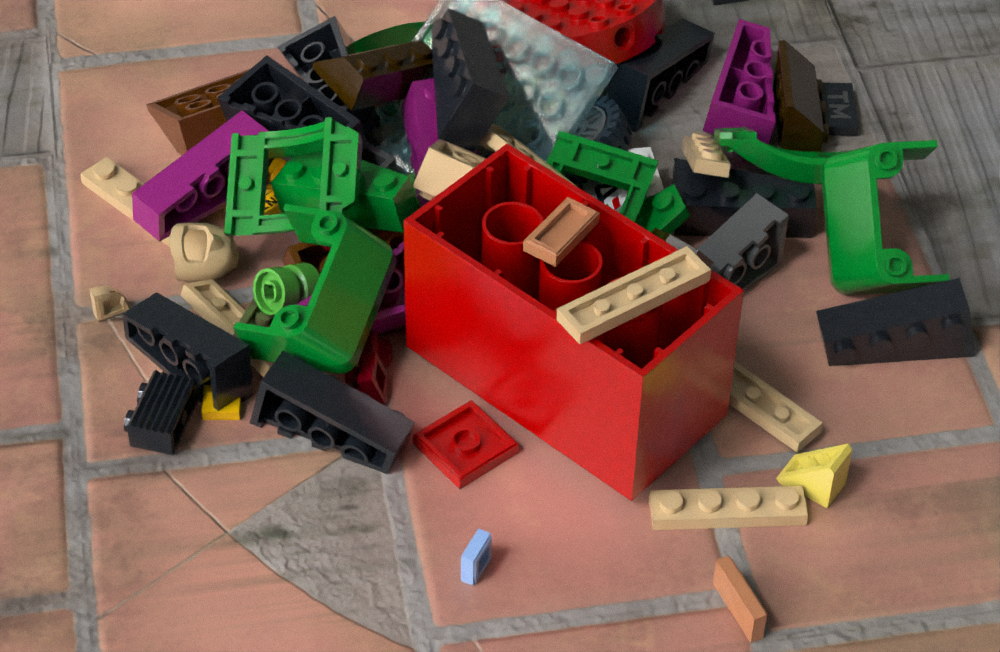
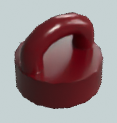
M371 330L362 354L376 352L384 368H387L393 358L391 343L387 339L379 337L376 330ZM361 354L360 359H359V361H358L359 366H360V364H361L362 354Z

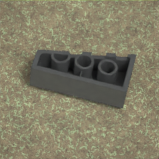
M756 193L701 244L697 250L713 261L710 267L712 271L746 291L781 266L789 215Z

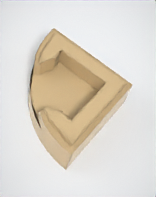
M110 286L90 288L93 314L98 322L124 313L131 308L125 295L117 288Z

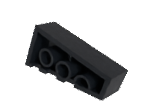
M448 8L443 17L436 20L431 32L438 139L474 152L508 101L509 96L483 22Z
M335 16L277 46L303 81L361 121L364 134L381 126L375 106L351 111L312 68L314 62L356 53L352 40Z
M682 18L674 24L667 26L663 34H656L655 43L648 49L610 67L611 80L607 97L617 103L631 126L632 132L636 133L642 127L643 122L641 120L645 115L652 117L659 110L657 104L663 97L671 99L676 94L681 81L687 83L708 62L715 35L714 32Z
M268 55L218 97L226 121L230 120L240 111H244L268 131H281L315 125L324 122L327 117H332L338 123L345 127H350L361 135L363 142L362 152L368 147L359 119Z
M674 158L672 185L675 184L691 215L674 230V236H711L758 193L789 215L785 238L813 237L817 212L814 184L800 183L731 168L728 178L694 173L687 160Z
M960 278L816 311L829 366L976 357L970 308Z
M157 292L122 313L125 339L166 374L172 373L174 376L178 374L181 377L186 376L188 379L194 378L196 380L199 402H203L204 385H211L213 407L217 411L239 397L242 403L253 396L250 347L246 342Z
M285 351L281 352L261 380L249 423L262 428L264 423L278 428L277 433L290 439H292L294 434L311 440L312 447L322 451L335 448L341 451L344 459L385 474L389 473L405 448L415 424L413 420L407 418L403 413L390 409L374 400L368 394L351 388L340 382L335 376L325 374L307 364L303 359L294 357Z

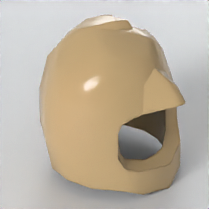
M177 223L171 230L169 244L170 252L175 262L176 280L185 282L215 280L237 267L240 254L237 251L233 236H226L222 227L209 223Z

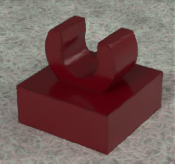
M376 352L362 354L360 368L354 367L346 372L344 382L346 384L353 383V389L366 393L377 402L385 404L389 375Z

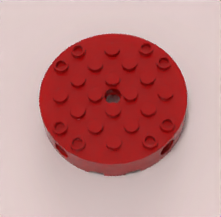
M473 0L467 11V16L483 22L500 73L516 77H522L524 71L539 72L540 78L568 76L567 70L587 67V71L592 72L626 61L648 49L655 43V35L663 34L666 28L663 0Z

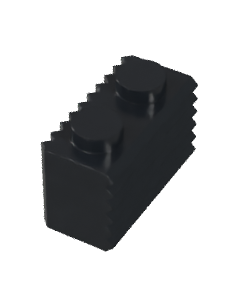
M155 370L148 383H141L137 394L138 404L135 410L127 412L124 420V431L128 432L129 444L132 447L174 455L175 449L180 444V438H182L185 432V427H187L198 403L196 380L192 377L188 379L186 376L181 377L178 374L174 376L172 373L166 374L164 371L160 373Z

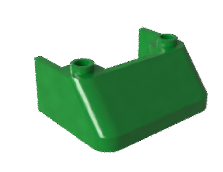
M937 140L879 143L835 154L824 163L821 177L830 282L837 292L844 295L896 293L950 280L949 274L913 276L912 260L905 251L897 248L883 249L877 179H889L897 175L902 169L903 160L925 159L938 147Z
M285 204L283 211L300 242L331 247L308 306L288 305L281 308L275 314L270 327L236 322L233 329L240 340L249 344L252 359L275 362L281 352L285 351L294 357L303 359L307 364L320 371L337 374L348 372L357 365L395 269L396 256L388 243L337 211Z

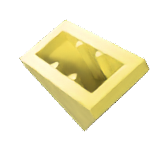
M843 444L795 454L776 479L783 486H803L806 498L828 508L846 484L853 449L849 444Z

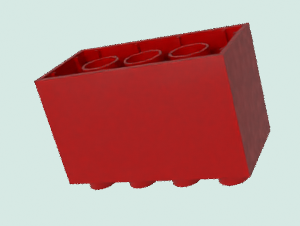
M505 144L404 220L406 346L630 501H633L728 415L744 290L711 270L709 282L579 344L557 321V308L678 251V249L509 144ZM567 197L600 212L599 223L556 267L523 251L524 240Z

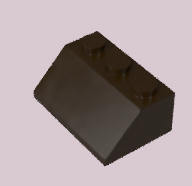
M423 40L314 62L312 66L316 73L351 111L405 99L413 81L434 78L432 50Z
M779 40L772 88L779 148L795 151H821L822 144H827L829 137L828 124H823L822 122L825 120V101L819 100L822 98V80L816 78L815 66L786 40Z

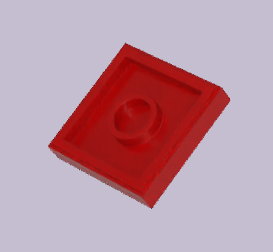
M472 400L413 435V444L459 489L519 453V444Z

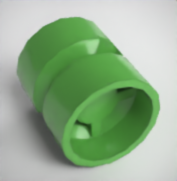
M306 262L262 269L256 274L253 282L255 302L264 314L275 315L281 308L288 305H296L310 297L320 275L312 264Z

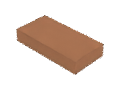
M567 197L524 240L523 251L556 267L599 223L600 212Z
M728 555L717 559L713 585L750 643L763 639L767 612L732 558Z

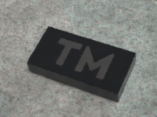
M822 83V98L819 100L825 101V120L822 122L823 124H828L829 135L857 136L859 125L852 83Z

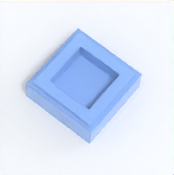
M479 528L461 556V581L470 585L477 583L491 560V533Z

